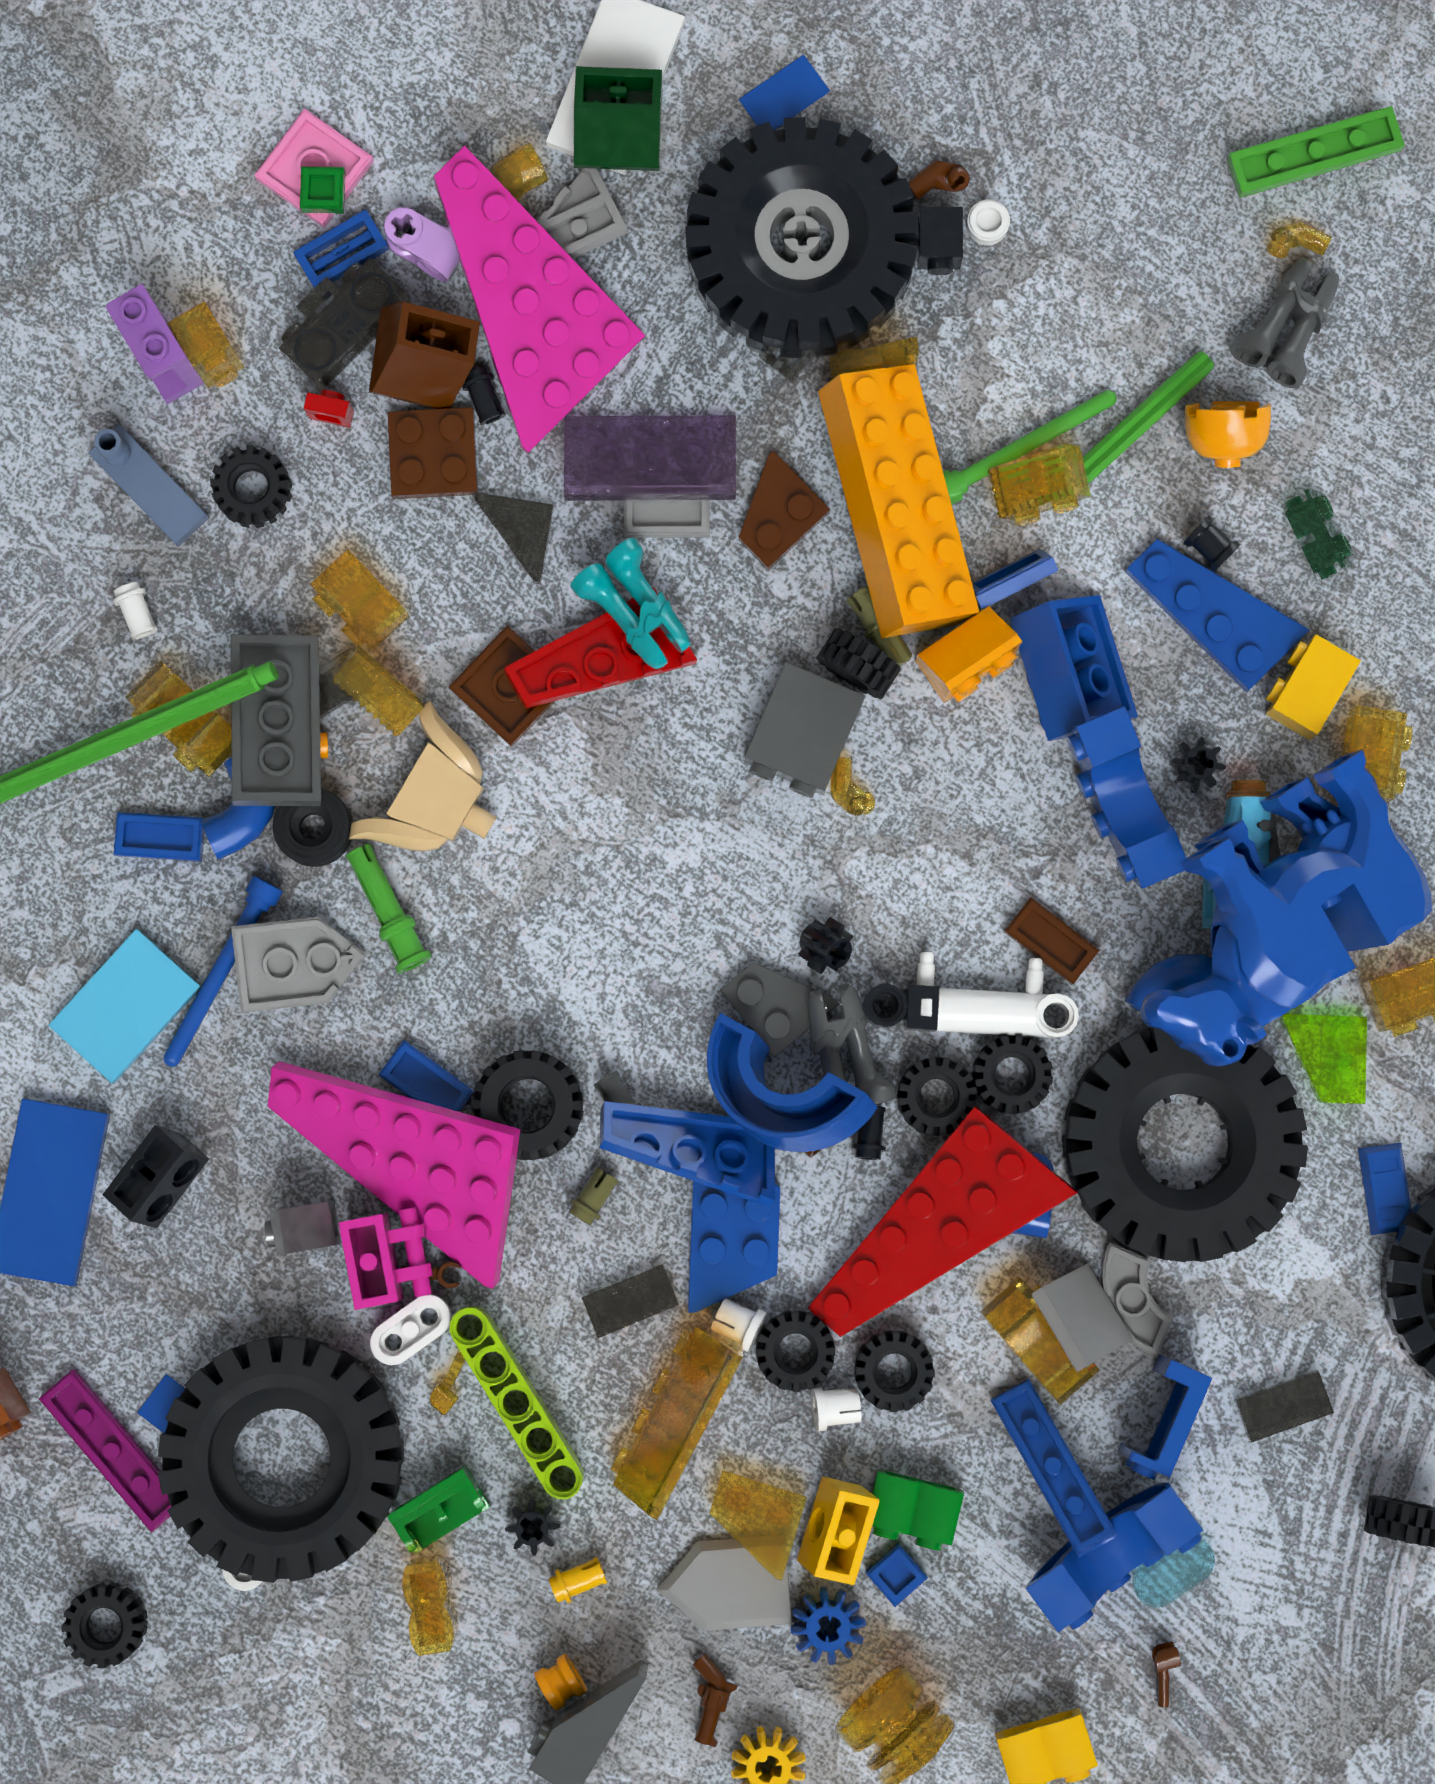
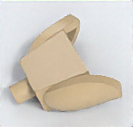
M431 700L418 709L420 725L432 745L427 743L386 813L390 819L375 817L351 823L348 839H368L402 849L425 852L440 848L446 841L454 842L462 827L485 839L492 828L497 816L476 805L484 791L480 785L483 771L479 759L469 745L439 716Z

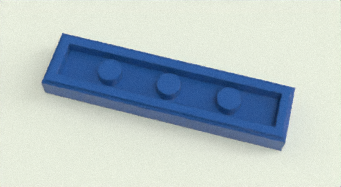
M1029 1378L990 1399L1078 1558L1116 1538L1117 1533Z

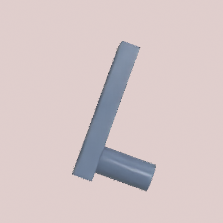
M120 424L113 430L103 429L97 433L94 440L95 447L88 454L178 547L209 519L206 513Z

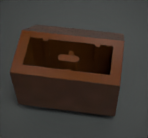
M404 301L382 307L380 309L368 393L434 409L451 408L474 365L480 321Z

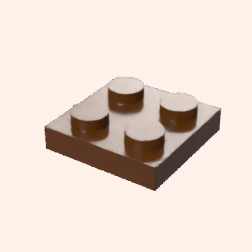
M473 407L388 412L391 496L393 499L478 495L475 414Z

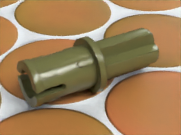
M868 586L852 594L854 597L850 596L847 598V604L850 605L867 631L864 634L866 639L871 637L878 649L886 653L887 657L893 659L900 667L906 664L911 659L912 653L901 636L881 639Z

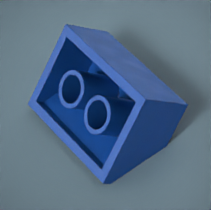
M1100 595L1047 601L1010 618L1013 630L1022 640L1019 651L1027 673V682L1032 689L1039 712V720L1045 731L1047 741L1065 739L1072 735L1075 726L1122 706L1126 707L1131 720L1138 717Z

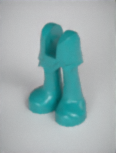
M630 538L617 545L607 555L605 566L641 607L640 618L621 597L607 571L600 563L592 564L581 571L571 582L570 588L581 599L595 601L603 607L620 626L626 635V642L631 645V648L650 667L660 669L668 661L659 645L650 636L651 632L660 627L668 640L680 653L685 651L691 643L684 625L672 609L670 600H666L662 590L657 595L645 579L640 568L644 555L643 549L635 538Z

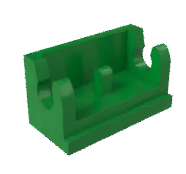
M464 1465L392 1510L387 1515V1518L408 1551L416 1554L481 1512H484L491 1507V1504L467 1465Z

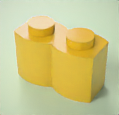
M1080 1708L1059 1712L1037 1721L1023 1723L995 1733L1010 1784H1047V1782L1063 1777L1066 1783L1076 1782L1091 1775L1090 1769L1098 1766Z

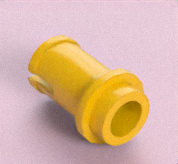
M597 1556L564 1572L557 1569L555 1570L556 1575L548 1578L557 1602L560 1603L566 1600L568 1604L572 1602L571 1597L608 1583Z

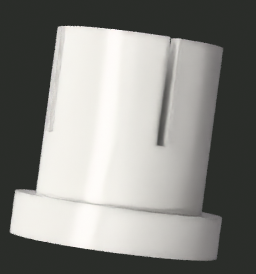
M725 1298L715 1316L716 1319L712 1323L711 1330L742 1344L741 1349L749 1353L763 1328L767 1312L761 1309L755 1312Z
M822 1387L811 1389L812 1414L817 1432L827 1431V1426L861 1422V1403L856 1387L823 1391Z

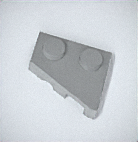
M581 168L582 171L568 188L564 186L555 197L553 206L549 210L544 211L537 219V222L572 259L628 233L627 227L597 169Z

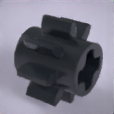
M1200 737L1192 749L1188 744L1182 742L1178 748L1183 757L1174 758L1169 762V765L1178 767L1180 774L1176 777L1175 784L1181 783L1183 780L1191 783V793H1195L1203 781L1208 787L1213 788L1217 783L1212 774L1226 769V765L1217 763L1215 756L1221 748L1218 746L1210 750L1204 747V737ZM1196 755L1200 756L1201 764L1207 765V768L1199 773V775L1195 774V767L1188 765V762L1195 758Z
M831 917L827 919L825 925L815 919L813 923L803 930L800 936L799 943L802 950L798 955L808 961V967L820 974L825 971L826 966L837 971L838 968L847 963L851 956L852 945L850 941L853 935L844 930L843 924Z
M533 1497L530 1498L528 1509L524 1512L517 1506L512 1508L511 1511L518 1518L517 1523L507 1525L505 1531L510 1533L516 1532L518 1539L513 1547L515 1550L520 1548L522 1544L531 1546V1553L533 1556H536L539 1544L543 1541L550 1547L555 1545L554 1538L548 1533L550 1530L560 1528L561 1521H551L549 1513L553 1508L552 1504L547 1505L543 1510L536 1507V1501ZM526 1517L528 1520L533 1521L536 1517L540 1518L543 1521L540 1530L544 1534L540 1535L534 1532L531 1536L527 1535L524 1532L527 1523L523 1519Z

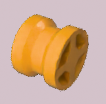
M565 1653L556 1659V1664L548 1669L542 1667L534 1672L535 1679L542 1693L556 1711L565 1706L568 1698L573 1695L580 1697L587 1692L580 1673Z

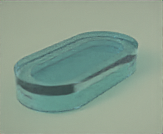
M1201 1539L1198 1544L1185 1553L1181 1554L1177 1549L1168 1556L1164 1555L1159 1561L1149 1567H1145L1144 1564L1140 1565L1132 1579L1134 1593L1147 1606L1163 1607L1168 1605L1211 1574L1215 1565V1556L1212 1548Z

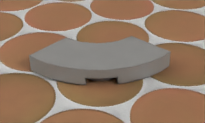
M1107 1242L1101 1267L1102 1288L1133 1338L1130 1342L1143 1352L1157 1358L1173 1317L1158 1307L1149 1292L1147 1272L1150 1259Z

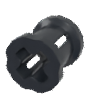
M1209 515L1188 536L1183 544L1187 548L1193 546L1211 563L1210 569L1215 572L1241 544L1237 540L1231 542L1213 525L1214 519Z

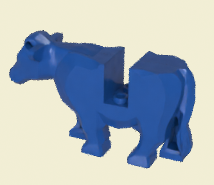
M1363 749L1342 755L1313 775L1318 785L1328 790L1334 796L1339 807L1332 805L1317 795L1309 777L1289 782L1260 801L1265 811L1282 816L1300 832L1303 839L1297 851L1280 855L1267 866L1263 865L1257 854L1255 843L1248 837V828L1244 821L1241 820L1220 827L1196 843L1195 847L1198 851L1181 862L1186 872L1201 875L1210 883L1217 902L1210 934L1212 975L1205 980L1188 985L1177 991L1159 990L1148 994L1143 1000L1140 1016L1146 1025L1167 1033L1180 1048L1198 1055L1209 1066L1231 1065L1241 1060L1248 1045L1255 1044L1267 1036L1263 1026L1309 1000L1327 983L1355 969L1356 966L1348 952L1389 945L1399 935L1424 921L1432 911V897L1425 874L1412 851L1394 831L1388 820L1387 802L1380 795L1375 778L1365 768L1366 758Z

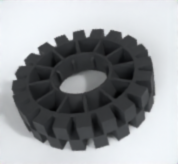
M1153 1027L1129 1035V1037L1114 1043L1100 1054L1099 1059L1091 1067L1087 1068L1076 1085L1078 1089L1073 1099L1069 1100L1064 1118L1067 1121L1066 1134L1062 1135L1063 1157L1067 1158L1069 1171L1066 1173L1071 1186L1078 1191L1077 1194L1083 1202V1209L1094 1223L1103 1227L1107 1231V1235L1122 1245L1139 1251L1138 1253L1178 1262H1204L1223 1258L1224 1254L1239 1252L1257 1242L1255 1238L1262 1232H1270L1284 1216L1281 1211L1287 1202L1293 1203L1302 1183L1297 1181L1300 1167L1306 1168L1308 1145H1303L1302 1131L1307 1130L1303 1108L1297 1109L1293 1098L1297 1092L1287 1075H1281L1273 1066L1276 1061L1261 1047L1254 1048L1248 1045L1241 1060L1231 1065L1209 1066L1198 1055L1180 1048L1167 1033ZM1175 1094L1197 1097V1104L1204 1105L1206 1102L1213 1107L1224 1123L1220 1125V1129H1226L1228 1137L1227 1154L1225 1158L1219 1159L1218 1162L1223 1165L1217 1174L1205 1184H1202L1201 1180L1195 1181L1196 1188L1187 1190L1167 1187L1169 1181L1166 1179H1162L1161 1182L1154 1179L1141 1161L1146 1158L1145 1154L1139 1155L1137 1146L1140 1125L1146 1126L1147 1124L1143 1120L1145 1114L1154 1104L1162 1099L1165 1104L1170 1103V1096Z

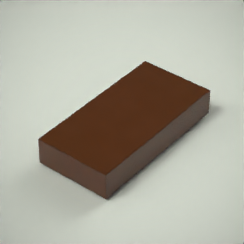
M1032 897L1029 898L1004 930L1006 935L1033 956L1040 958L1047 967L1071 985L1076 982L1100 951Z

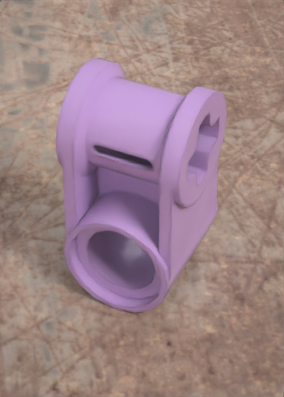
M406 207L391 211L384 223L387 244L390 250L395 255L416 265L431 277L447 282L460 261L451 229L438 225ZM407 227L412 229V235L405 233L402 238L397 236V230L404 232Z

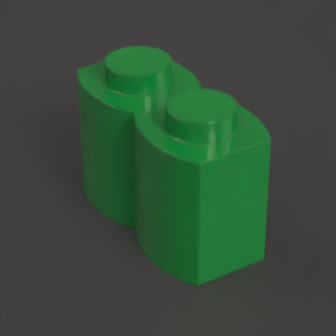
M877 1469L872 1494L880 1502L872 1525V1534L892 1540H898L899 1533L916 1537V1545L941 1551L942 1544L952 1546L964 1491L955 1487Z

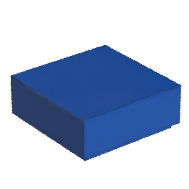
M899 1543L894 1545L865 1571L867 1576L894 1607L928 1578Z

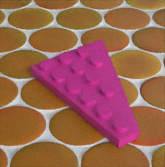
M464 145L433 176V181L445 211L444 215L448 227L452 232L460 264L475 303L478 319L481 321L493 365L506 398L505 401L509 414L511 413L517 431L520 447L526 453H529L645 337V334Z
M281 1061L272 1066L268 1107L395 1213L399 1215V1210L416 1207L419 1224H424L426 1238L482 1285L493 1289L499 1283L521 1129Z

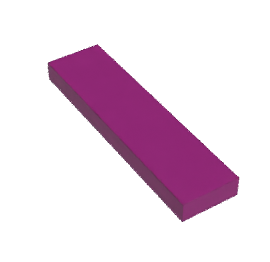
M72 1369L44 1393L39 1400L152 1533L170 1518L167 1511L171 1508L168 1495L161 1494L158 1472L161 1470L78 1371Z

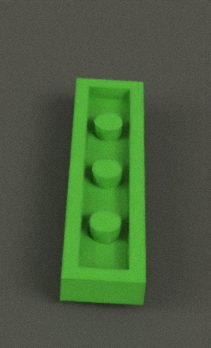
M1390 106L1229 153L1227 161L1238 196L1242 198L1402 151L1405 144L1393 107Z

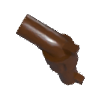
M704 1653L693 1664V1667L708 1683H703L697 1688L698 1695L702 1697L700 1705L704 1706L694 1740L701 1744L716 1747L718 1741L715 1739L714 1733L720 1712L726 1711L730 1694L737 1689L738 1685L727 1682L724 1674Z

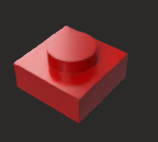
M320 390V395L307 392L303 409L309 419L351 428L354 410L350 402L345 401L343 394L331 390Z

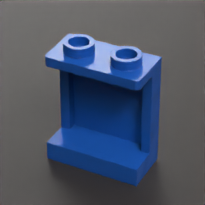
M1161 1354L1158 1355L1152 1370L1176 1382L1148 1448L1145 1452H1141L1121 1443L1118 1450L1127 1458L1126 1466L1153 1480L1156 1479L1158 1473L1169 1478L1171 1477L1213 1379Z

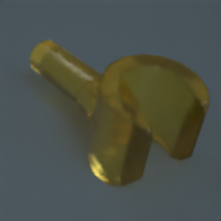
M459 1351L446 1376L430 1396L431 1405L442 1415H445L459 1399L449 1389L456 1381L466 1361Z

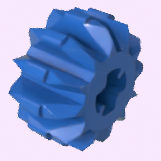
M820 1587L821 1601L817 1603L810 1593H806L803 1595V1599L810 1608L809 1611L801 1607H794L792 1611L797 1619L804 1621L790 1626L791 1634L805 1635L797 1642L796 1647L801 1652L813 1645L814 1647L810 1655L812 1662L816 1663L820 1659L822 1651H826L829 1665L836 1664L835 1651L838 1649L847 1659L853 1656L847 1641L859 1645L863 1643V1636L851 1630L862 1628L866 1625L864 1617H850L859 1609L860 1605L857 1600H853L842 1606L846 1596L845 1591L842 1589L836 1592L832 1601L829 1600L827 1587ZM828 1616L829 1621H831L832 1616L838 1619L835 1623L837 1632L828 1635L827 1630H825L824 1635L818 1632L821 1628L819 1619Z

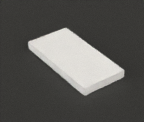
M601 0L576 66L662 70L663 81L684 27L685 16L642 0ZM576 66L546 140L547 147L574 156ZM609 169L623 175L627 173V170Z

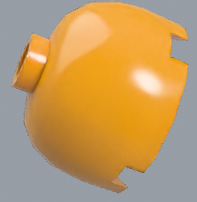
M1212 401L1211 410L1200 409V403H1192L1185 406L1187 439L1192 449L1200 456L1215 459V467H1240L1241 459L1253 456L1259 452L1269 437L1271 424V404L1269 403L1260 407V402Z

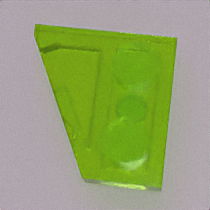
M1283 1014L1280 1016V1022L1290 1036L1297 1051L1295 1054L1301 1067L1305 1069L1310 1079V1086L1318 1103L1365 1104L1367 1017Z

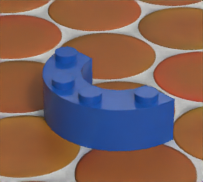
M1119 707L1075 726L1072 735L1067 737L1071 753L1075 760L1078 761L1081 773L1075 775V779L1082 796L1085 799L1090 797L1097 812L1091 815L1094 827L1101 839L1108 836L1118 855L1116 863L1125 882L1133 880L1143 889L1185 871L1181 862L1187 858L1175 828L1169 824L1149 787L1140 760L1139 749L1141 744L1126 707Z
M722 1013L719 1014L711 1031L707 1049V1071L711 1088L718 1102L728 1115L759 1142L789 1152H809L825 1149L838 1144L856 1133L878 1108L864 1091L829 1072L816 1086L802 1093L784 1095L769 1090L764 1080V1062L770 1047L755 1031Z
M1164 1482L1151 1486L1105 1513L1117 1533L1116 1538L1078 1558L1070 1542H1067L1034 1574L1027 1584L1026 1590L1057 1632H1060L1068 1625L1074 1630L1087 1622L1094 1614L1091 1609L1095 1607L1097 1601L1107 1590L1113 1592L1122 1587L1131 1578L1129 1572L1139 1565L1144 1564L1145 1567H1149L1159 1561L1164 1555L1168 1556L1177 1549L1181 1554L1185 1553L1202 1539L1200 1533L1204 1531L1203 1527L1170 1483Z

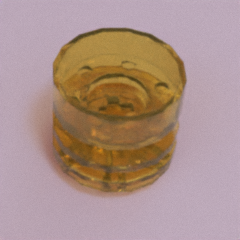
M904 1664L896 1666L874 1682L850 1705L835 1725V1731L854 1752H860L872 1744L876 1745L867 1760V1767L871 1771L883 1767L879 1773V1780L882 1784H899L910 1775L922 1769L937 1754L955 1727V1722L947 1713L936 1717L940 1710V1705L936 1700H930L917 1708L914 1707L923 1692V1686Z

